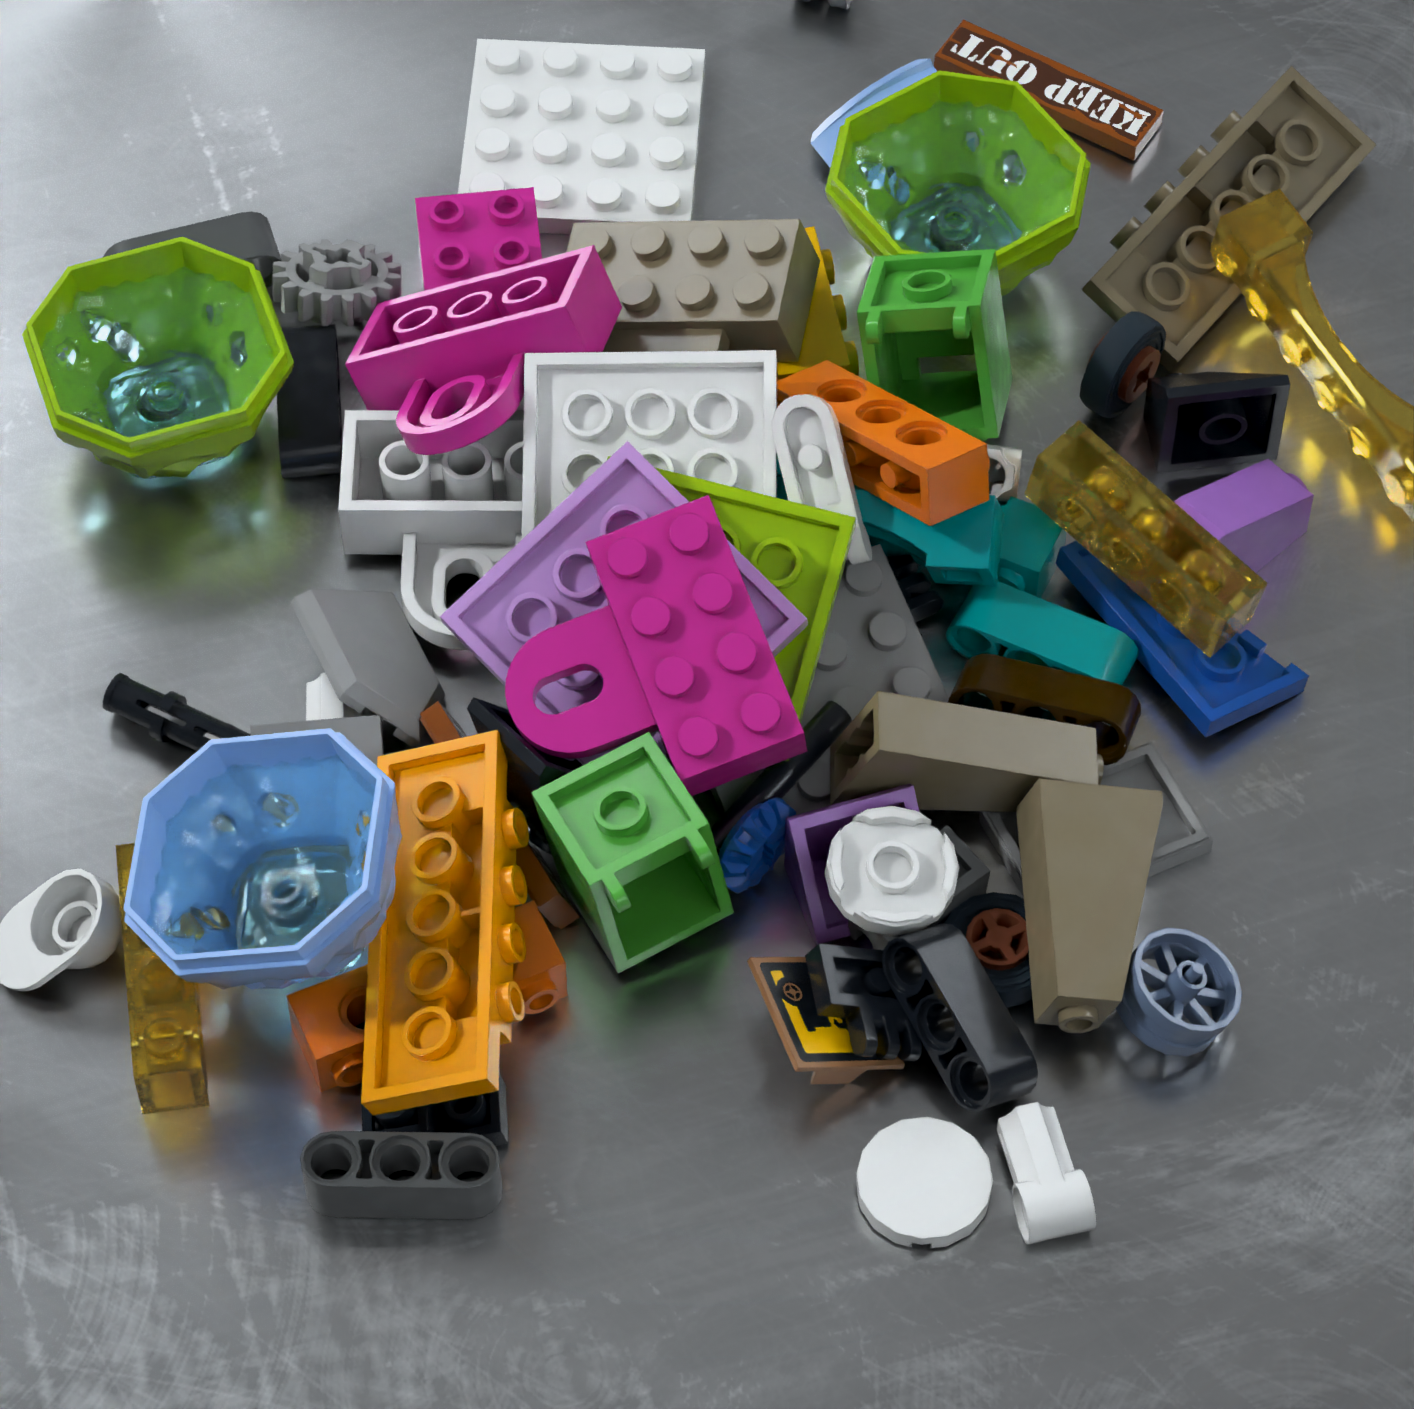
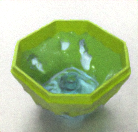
M939 70L845 119L844 125L839 128L825 192L829 203L842 218L848 233L864 247L866 253L873 259L874 256L995 249L1001 295L1005 296L1026 276L1050 265L1055 256L1071 243L1079 228L1091 163L1079 145L1017 81Z
M178 237L68 266L26 323L27 328L22 333L52 427L57 437L64 443L74 447L88 449L93 452L95 459L103 464L110 465L134 477L143 479L157 477L184 478L197 466L219 461L230 456L231 452L239 445L253 438L263 415L292 372L294 364L261 272L255 269L253 263L185 237Z

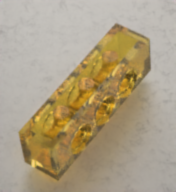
M1080 420L1037 456L1024 495L1208 657L1211 658L1251 621L1268 583Z
M135 843L115 845L133 1077L142 1114L210 1106L199 983L186 982L177 976L124 922L125 911L123 908ZM185 914L183 923L180 922L167 933L168 937L173 941L190 943L195 938L193 918Z

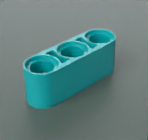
M999 581L997 586L972 585L946 632V638L950 646L967 659L982 653L995 654L1123 685L1139 655L1138 647L1124 632Z

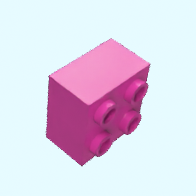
M534 187L415 198L424 291L542 259Z

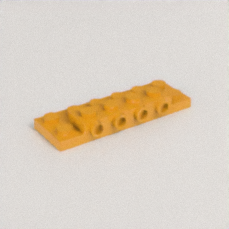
M498 730L377 757V767L395 782L402 838L395 863L396 886L394 897L386 910L384 923L368 947L361 1104L372 1115L499 1091L500 1045L511 1043L512 1023L522 1021L524 1018V999L520 987L513 981V964L525 960L526 944L520 926L514 921L515 906L524 904L527 900V884L521 868L516 865V849L527 846L529 832L523 812L519 808H514L507 800L508 760L500 741V732Z

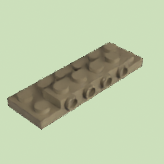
M1293 66L1275 82L1243 117L1235 110L1228 115L1210 135L1218 144L1211 152H1208L1202 145L1194 151L1177 170L1185 179L1177 188L1168 180L1143 206L1151 215L1143 224L1134 216L1109 242L1117 249L1115 254L1081 289L1116 323L1131 311L1144 313L1158 321L1166 331L1165 346L1159 363L1168 371L1182 359L1377 145Z

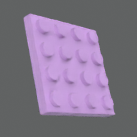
M627 441L440 616L441 621L505 686L508 669L514 656L529 639L550 627L608 606L586 542L678 507L689 501ZM727 540L772 654L775 657L808 626V620ZM580 671L543 686L537 693L536 707L546 714H558L590 702L601 693L603 679L595 672ZM655 731L653 733H650L655 742L657 743V745L659 746V748L661 749V751L663 752V754L665 755V757L668 759V755L664 748L659 732ZM622 745L589 757L576 759L582 765H585Z

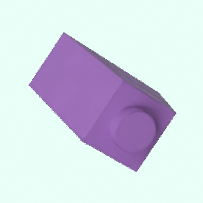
M1266 459L1179 497L1171 504L1162 566L1171 572L1168 581L1185 593L1195 595L1198 592L1217 606L1307 532L1314 495L1308 491L1305 484L1297 476L1284 472L1272 461Z

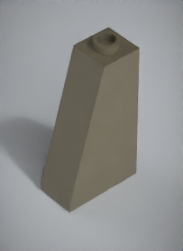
M877 691L830 746V805L905 784H912L920 810L1016 812V807L1039 778L1100 785L1104 772V762L1102 756L1097 754L1096 728Z
M1039 778L1016 807L1035 1024L1058 1025L1062 1031L1068 1033L1088 1032L1097 1029L1122 1002L1163 807L1162 791Z

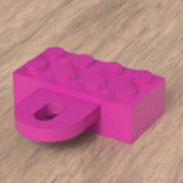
M592 245L380 302L375 307L345 365L367 410L399 411L396 417V425L407 448L411 452L420 455L446 453L482 439L503 425L514 414L524 396L525 353L603 352L622 306L596 248Z
M709 495L587 541L586 545L607 599L608 606L539 632L519 649L508 669L505 697L509 713L520 734L535 748L555 757L568 759L584 758L632 741L647 732L653 733L658 731L673 769L691 796L807 752L803 728ZM580 671L595 672L603 679L601 693L590 702L558 714H546L536 707L537 693L543 686Z

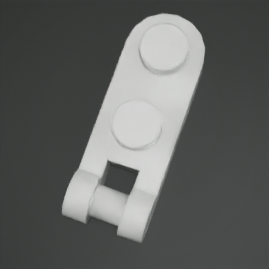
M811 394L794 395L785 399L776 408L771 425L788 501L856 517V527L846 560H849L852 565L871 561L872 549L869 536L863 524L838 419L832 406L823 398Z

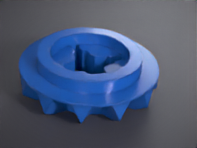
M772 798L765 803L752 807L738 820L723 842L718 856L727 888L738 894L747 890L749 886L753 887L759 884L763 875L768 870H773L774 863L785 853L786 818L796 815L797 812L783 799Z

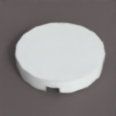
M886 806L867 809L853 817L852 822L845 825L841 831L839 830L831 841L824 873L830 898L845 918L866 931L896 936L924 929L941 917L952 902L955 893L959 864L954 844L944 832L942 835L937 828L931 825V819L915 810Z
M931 1117L900 1120L878 1131L862 1151L856 1172L859 1208L873 1229L896 1244L912 1247L913 1243L920 1245L930 1244V1248L947 1247L970 1235L986 1216L993 1186L989 1157L974 1136L952 1122Z

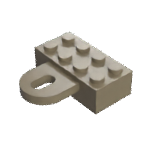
M800 219L573 223L566 252L594 245L622 306L603 352L776 350L777 362L799 361L820 259Z

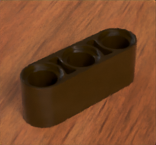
M983 653L971 657L965 663L947 702L1096 728L1097 754L1102 756L1104 765L1117 763L1124 757L1141 715V704L1137 696L1129 688L1118 683L995 654Z

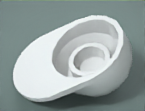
M83 869L65 870L47 880L15 905L0 923V983L12 990L25 992L41 987L65 969L93 968L105 962L116 950L125 927L124 905L114 887L105 880Z

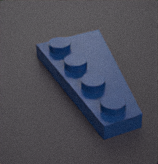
M1108 526L1060 547L1055 562L1057 567L1109 626L1124 632L1134 641L1139 652L1137 659L1205 738L1304 691L1309 678L1308 674L1293 663L1285 668L1264 653L1267 646L1265 642L1247 629L1241 634L1236 632L1215 616L1217 606L1198 592L1192 595L1180 590L1168 581L1171 574L1170 571Z

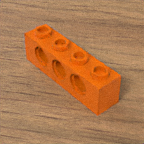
M828 360L777 381V407L787 398L804 394L823 398L832 406L838 419L854 485L929 526H933L989 500L988 471L990 460L987 453V443Z
M533 900L515 907L514 921L520 926L526 944L525 960L513 964V981L518 984L522 992L526 1014L543 1012L552 1007L559 999L568 996L566 962ZM368 964L286 995L292 1030L321 1092L337 1086L351 1087L362 1082L365 1030L359 1029L356 1026L365 1022Z

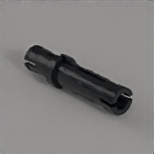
M123 673L117 674L111 680L104 694L103 709L111 713L115 712L130 721L148 728L150 736L160 742H167L171 739L198 751L211 740L205 737L206 733L220 739L251 736V734L232 724L223 722L187 705V700L183 695L174 691H170L165 695L130 679ZM150 706L186 722V725L176 724L147 709Z

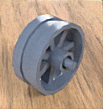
M1166 927L1149 933L1132 952L1122 1002L1116 1007V1011L1127 1029L1146 1046L1166 1055L1190 1056L1204 1051L1239 1013L1242 991L1238 974L1227 956L1211 941L1187 929ZM1142 960H1156L1159 970ZM1145 984L1155 989V991L1149 992ZM1201 1005L1211 1007L1213 1019ZM1183 1014L1192 1024L1182 1021Z

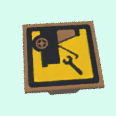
M750 957L747 960L795 1072L814 1071L810 1081L811 1085L849 1084L867 1070L903 1069L905 1063L898 1056L894 1059L878 1058L876 1054L872 1057L856 1056L852 1050L846 1018L817 1016L805 957Z

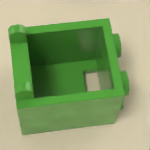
M981 249L874 256L857 310L867 381L981 441H985L988 438H999L1013 378L996 250ZM975 355L977 368L975 371L921 372L920 358Z
M649 732L531 792L560 881L617 973L634 966L734 913L710 824Z

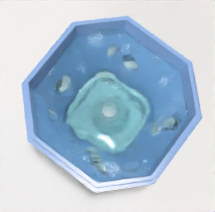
M331 728L211 739L143 798L123 908L125 911L124 922L177 976L186 982L207 983L223 990L242 985L252 990L283 989L295 983H302L311 977L326 978L347 971L360 959L365 946L377 936L379 929L386 919V910L394 897L396 886L395 863L402 838L395 782L340 732L335 733Z

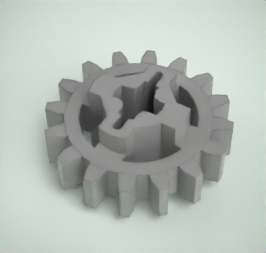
M322 239L320 244L312 243L308 245L302 243L299 244V253L284 251L281 253V261L273 262V301L281 302V311L283 313L298 311V320L302 322L310 319L321 324V326H328L332 321L342 320L346 326H353L354 321H368L378 303L401 297V264L392 262V254L390 252L375 254V245L373 244L363 245L348 239L342 244L334 245L328 239Z

